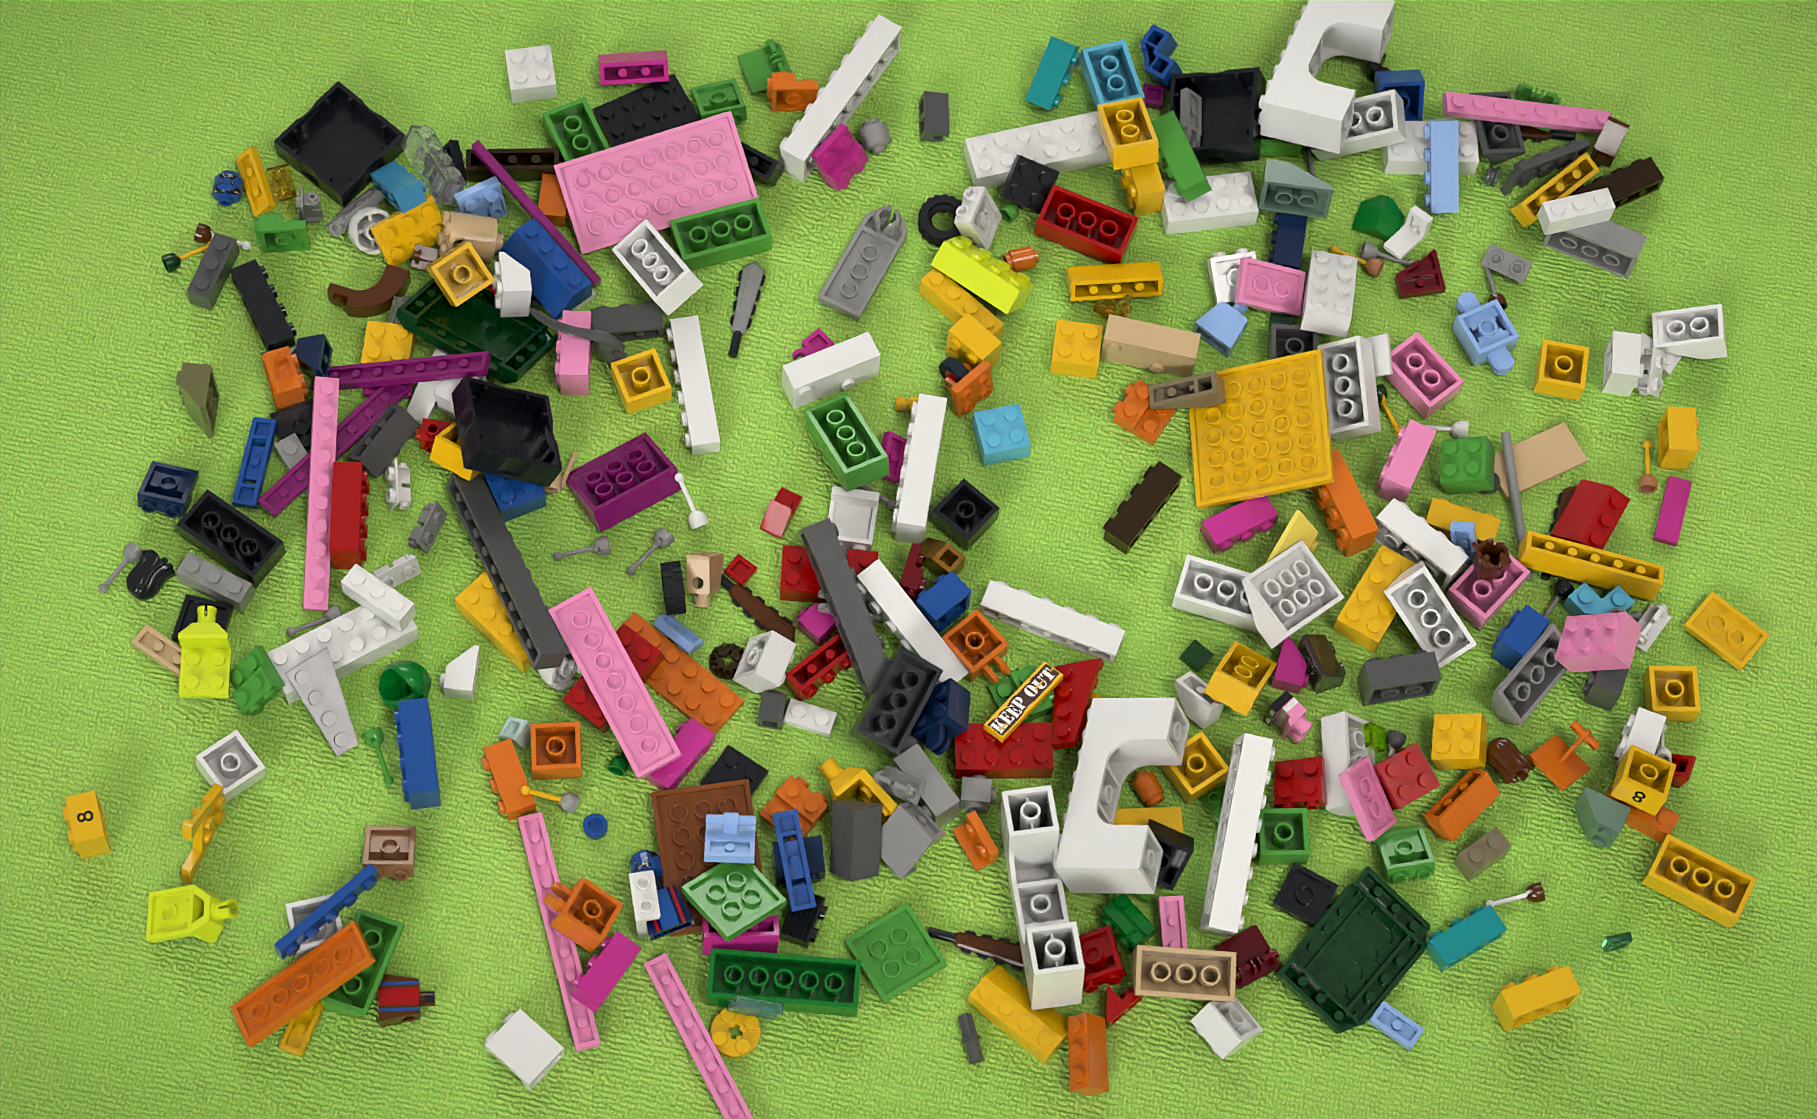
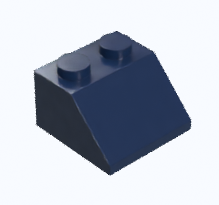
M821 835L803 838L812 884L825 879V862ZM772 842L771 858L776 886L782 885V887L787 888L778 842Z

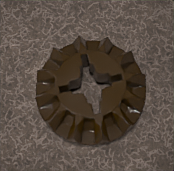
M725 642L718 647L715 646L709 658L712 672L721 679H733L744 653L743 647L741 648L735 643L727 644ZM732 653V660L736 662H730L727 668H725V660L721 658H727Z

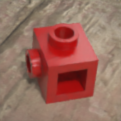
M423 418L422 427L418 426L416 432V440L420 441L421 450L431 453L435 437L450 426L452 422Z

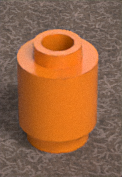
M1030 245L1009 250L1007 254H1003V260L1016 273L1036 267V263L1039 262L1036 249H1032Z
M1144 770L1134 776L1135 781L1132 782V785L1142 803L1146 804L1148 808L1165 800L1164 790L1153 772L1148 773L1147 770Z

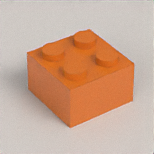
M580 721L530 724L533 780L582 778Z

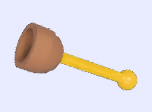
M1336 245L1330 247V253L1358 258L1357 262L1365 265L1367 273L1376 278L1383 268L1384 260L1373 257L1366 261L1339 250Z
M1645 440L1643 442V447L1645 448V474L1639 479L1638 489L1642 493L1650 494L1657 491L1658 484L1657 479L1650 474V448L1652 447V442Z

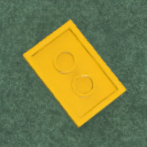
M430 194L425 196L426 202L405 213L397 211L369 227L386 264L397 266L412 258L415 244L426 247L437 244L438 232L443 231L444 225L442 224V216Z
M1713 591L1683 626L1686 631L1739 671L1744 668L1770 635Z

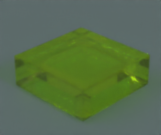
M1372 722L1364 724L1365 747L1379 753L1387 751L1385 728Z

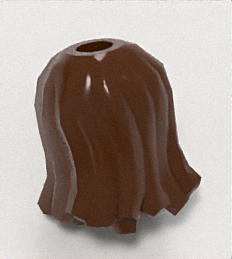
M1493 538L1486 539L1480 544L1472 543L1475 551L1473 555L1474 571L1477 573L1478 578H1483L1484 581L1497 579L1506 572L1507 564L1512 563L1505 543L1497 542L1494 545Z
M1497 737L1487 745L1486 759L1501 774L1504 783H1517L1519 781L1517 776L1522 781H1525L1529 776L1528 772L1535 769L1534 763L1525 757L1509 739Z

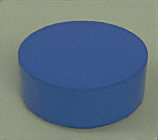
M600 814L587 816L583 822L585 835L593 840L603 838L608 831L606 818Z

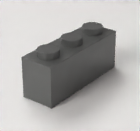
M214 233L187 289L190 304L213 310L230 274V269L233 268L240 253L237 239Z
M646 301L636 305L621 304L618 307L609 308L600 306L590 310L592 329L610 333L621 342L664 337L662 311L653 301Z
M390 403L349 453L347 458L351 462H362L364 471H368V477L377 479L378 476L385 472L386 466L400 453L406 441L413 437L415 430L420 424L403 406Z

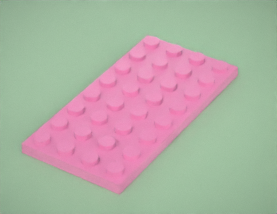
M731 111L554 165L582 255L618 244L645 219L657 231L670 228V220L758 198Z

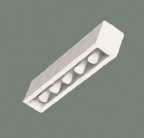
M698 315L670 319V328H666L668 342H673L674 349H670L671 362L677 365V370H673L675 384H680L681 391H677L679 405L684 406L685 411L681 412L682 425L687 426L688 433L684 434L686 448L691 447L692 455L719 452L720 438Z
M879 559L857 575V581L855 582L858 589L863 591L868 600L869 608L875 615L879 614L884 620V627L890 634H895L899 639V646H903L943 670L936 685L949 678L958 682L969 673Z
M990 580L979 609L980 613L984 616L1095 658H1101L1103 661L1114 664L1125 634V630H1122L1120 626L1114 623L1107 624L1101 622L1093 615L1085 616L1077 613L1071 607L1056 605L1048 598L1040 599L1032 596L1026 590L1011 588L1002 581L995 582Z

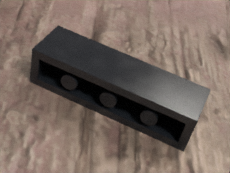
M254 259L230 269L235 287L266 350L295 346L294 336L297 335L292 322L287 323L285 319L288 315L282 303L278 305L275 299L278 297L274 285H268L266 279L269 276L264 265L259 266L257 260Z

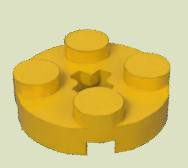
M738 1007L723 1009L714 1018L710 1029V1037L718 1052L731 1059L742 1058V1056L752 1053L757 1048L761 1036L758 1019L750 1011ZM735 1027L740 1028L739 1031L743 1033L742 1036H737L736 1039L731 1038L729 1030Z

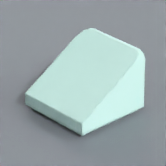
M509 716L498 737L502 740L511 738L513 745L525 749L531 740L530 723L527 720Z

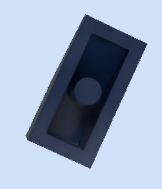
M325 334L298 338L294 353H296L303 371L313 378L315 376L329 377L333 349Z

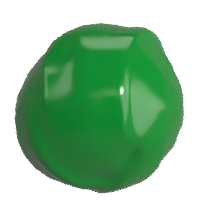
M408 660L396 661L386 666L380 675L378 690L382 701L389 708L399 710L398 701L427 698L431 689V679L426 669L420 664Z

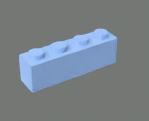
M1455 118L1427 119V125H1424L1423 128L1424 139H1427V148H1424L1423 153L1424 162H1427V171H1424V184L1427 185L1428 194H1424V206L1428 207V211L1431 213L1459 212L1458 120Z

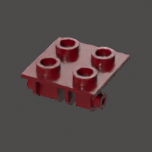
M1257 925L1214 947L1215 951L1236 952L1235 984L1239 990L1277 970L1280 965L1277 959L1279 958L1277 950L1275 948L1271 950Z

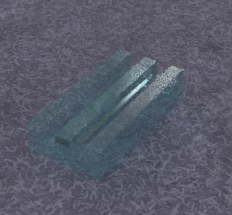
M735 996L728 1001L727 1011L774 1020L775 1017L777 1018L783 1014L784 1004Z

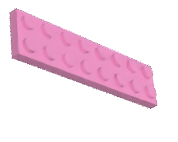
M592 587L549 609L548 611L638 779L640 780L682 757L678 746Z

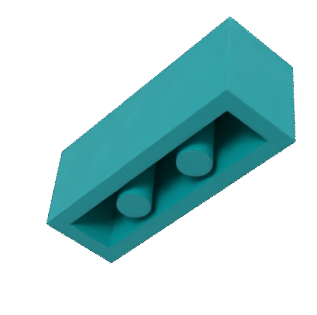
M1051 36L1025 100L1048 110H1054V107L1058 108L1063 98V95L1060 94L1063 86L1067 87L1072 76L1069 73L1071 66L1076 65L1079 60V47Z
M1491 904L1484 909L1482 906L1477 907L1469 913L1470 917L1462 920V918H1459L1449 925L1450 929L1445 932L1438 930L1429 937L1430 940L1426 949L1441 972L1504 935L1507 928Z

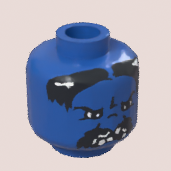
M222 171L214 178L213 198L220 205L226 207L238 203L242 199L243 179L234 171Z
M640 850L631 857L629 861L631 873L653 870L655 878L662 879L663 868L660 856L656 852Z

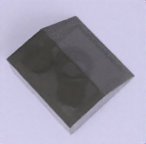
M1303 635L1297 649L1307 663L1305 673L1310 674L1308 680L1315 695L1341 686L1346 671L1341 662L1338 663L1335 657L1336 651L1331 641L1328 642L1325 635Z

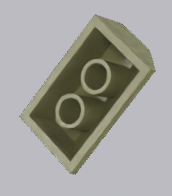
M183 362L182 369L177 372L176 384L180 385L179 394L183 395L182 404L186 406L188 415L206 436L213 438L220 394L212 365Z

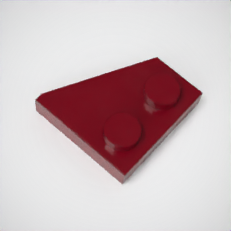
M1436 250L1430 251L1426 257L1420 261H1415L1408 269H1404L1396 274L1395 283L1399 299L1445 292L1446 287Z

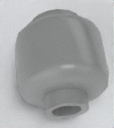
M878 118L862 123V127L859 129V136L864 150L872 151L873 154L886 151L885 147L891 143L887 124Z

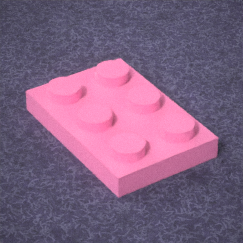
M1242 257L1239 264L1235 303L1294 318L1300 317L1306 272Z
M1369 756L1361 757L1338 775L1341 786L1350 801L1351 809L1358 819L1360 830L1367 842L1376 840L1397 822Z

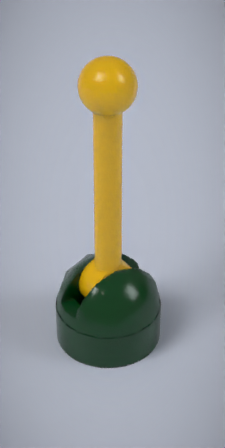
M211 240L207 245L181 256L175 253L161 256L167 272L176 271L181 265V260L207 250Z
M1384 384L1377 385L1378 404L1382 405L1395 429L1394 434L1398 437L1401 428L1398 427L1385 403L1388 396Z

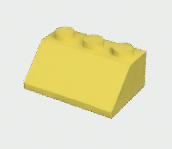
M1296 510L1266 563L1301 540L1312 554L1315 552L1319 544L1316 541L1319 532L1301 511Z

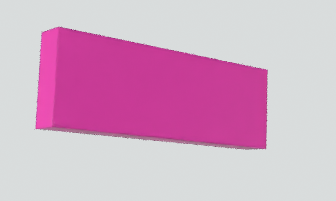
M1669 475L1653 537L1654 541L1676 547L1692 485L1691 481Z

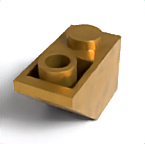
M927 537L921 544V554H924L922 564L937 576L947 575L951 571L958 575L964 569L966 557L948 542Z

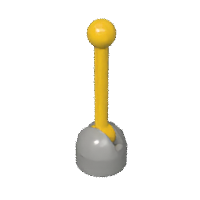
M527 785L521 787L523 795L532 794L557 801L560 808L566 812L574 813L578 807V794L567 792L558 797L532 790Z

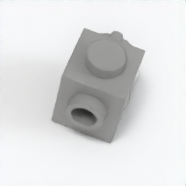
M982 775L962 777L959 808H964V811L968 813L976 811L977 814L987 812L990 802H995L996 788L991 787L992 779H986Z

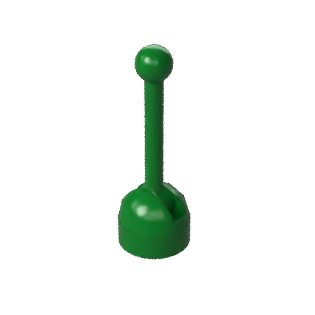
M623 750L621 755H616L610 760L607 767L611 773L618 776H625L629 766Z

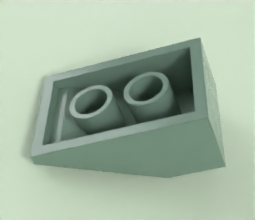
M1266 159L1260 186L1258 210L1327 219L1334 187L1289 162Z

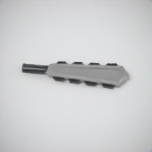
M756 261L743 266V270L739 272L738 281L740 285L737 286L735 293L738 299L733 303L735 314L730 319L733 336L728 356L736 358L738 355L742 335L746 332V329L751 327L752 319L750 317L755 314V302L759 301L761 295L759 288L764 285L766 278L764 270Z

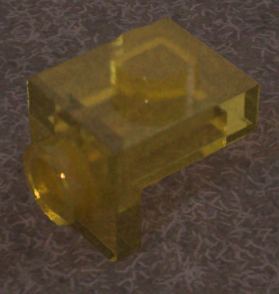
M289 164L267 168L266 171L274 202L288 201L296 198L297 194Z
M1128 294L1122 300L1101 299L1095 303L1093 311L1108 319L1109 314L1126 318L1132 310V296Z

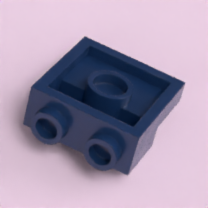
M152 461L137 493L138 507H141L147 513L159 511L164 512L170 518L184 517L192 501V492L199 479V471Z

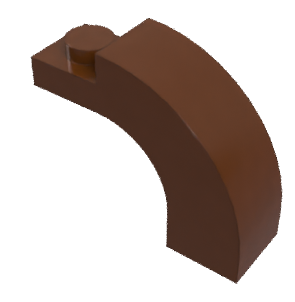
M387 264L381 280L375 286L366 290H354L330 283L327 289L329 301L339 307L346 306L348 316L367 318L383 314L393 308L396 297L397 305L401 298L405 296L411 283L410 270Z

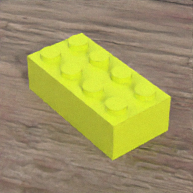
M956 236L943 241L931 263L933 267L1005 314L1023 307L1035 284L1030 282L1028 276L1020 272H1014L1010 269L1011 266L1002 260L997 261L991 257V252L984 248H977L972 244L973 241L966 236Z

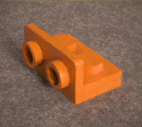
M976 811L967 814L965 823L954 828L953 834L975 871H979L998 861L999 850Z

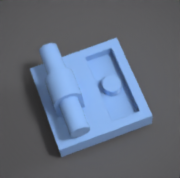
M496 176L454 194L457 205L454 208L455 212L494 217L496 219L508 215L501 186Z
M724 812V815L706 814L704 862L754 864L756 816L739 815L736 812Z

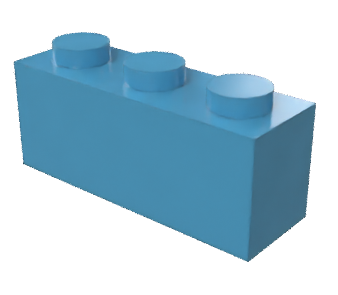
M395 161L370 173L377 190L382 191L385 199L401 213H405L427 201L424 195L426 188L420 179L417 180L412 172L408 173L404 166H400Z

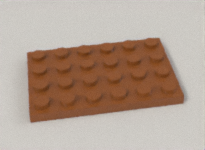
M749 779L651 792L659 856L663 868V885L668 891L680 923L670 928L671 937L701 933L703 916L681 893V887L721 863L704 862L706 814L724 815V812H736L739 815L754 816ZM755 830L753 865L762 873L757 832ZM669 886H672L686 921L684 923L681 920Z

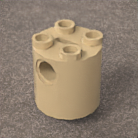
M443 211L442 224L444 227L443 231H439L437 236V245H440L439 256L444 255L463 241H470L483 263H491L494 253L500 251L503 245V233L497 232V219L455 211Z

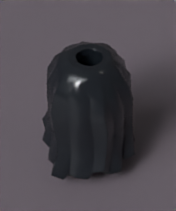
M143 550L139 562L126 578L129 593L143 601L153 598L158 594L164 583L176 575L173 565L168 563L166 557L160 559L155 550Z

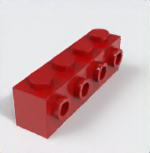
M836 634L786 673L785 685L799 701H803L805 698H812L819 691L818 688L824 683L828 685L834 681L837 673L842 669L847 670L852 667L840 634Z

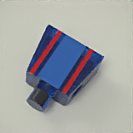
M661 877L655 878L661 917L657 920L646 921L651 941L695 925L693 915L675 885L664 888Z

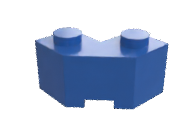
M1153 24L1140 42L1145 61V71L1153 82L1166 87L1170 91L1171 75L1183 73L1176 61L1169 58L1178 44L1171 33Z

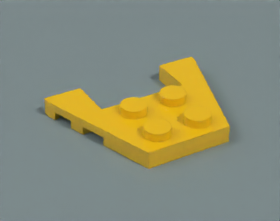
M216 783L202 798V807L200 809L195 807L191 812V815L194 816L192 820L186 818L182 824V838L190 841L193 839V849L181 868V881L191 884L206 850L213 840L217 827L222 825L226 813L223 812L226 802L224 786Z

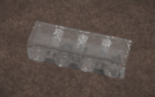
M411 125L401 148L435 202L456 205L454 194L464 190L467 184L454 165L452 158L444 149L434 130L427 125Z

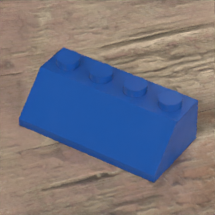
M534 217L516 229L499 251L506 253L530 271L532 295L555 320L563 316V310L571 311L592 296L591 281Z

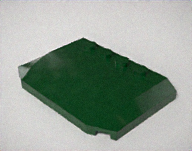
M433 278L402 304L396 313V317L404 329L437 346L446 353L452 355L488 351L491 360L487 375L504 384L515 383L521 379L557 344L558 336L556 334L553 336L548 331V326L536 319L531 313H529V316L500 317L499 308H495V295L485 288L459 306H451Z
M1366 866L1350 881L1283 960L1274 975L1336 1034H1340L1365 1024L1425 952L1427 944L1425 943L1426 935L1431 925L1369 866Z

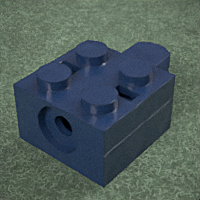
M952 678L937 684L913 727L912 735L923 742L925 747L935 755H941L946 752L950 745V739L968 730L970 692Z

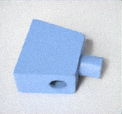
M1222 301L1195 322L1193 332L1201 334L1200 338L1228 358L1246 329L1248 319L1243 315L1248 310V307L1236 303L1231 307Z

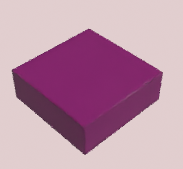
M1144 83L1145 107L1162 111L1166 87Z

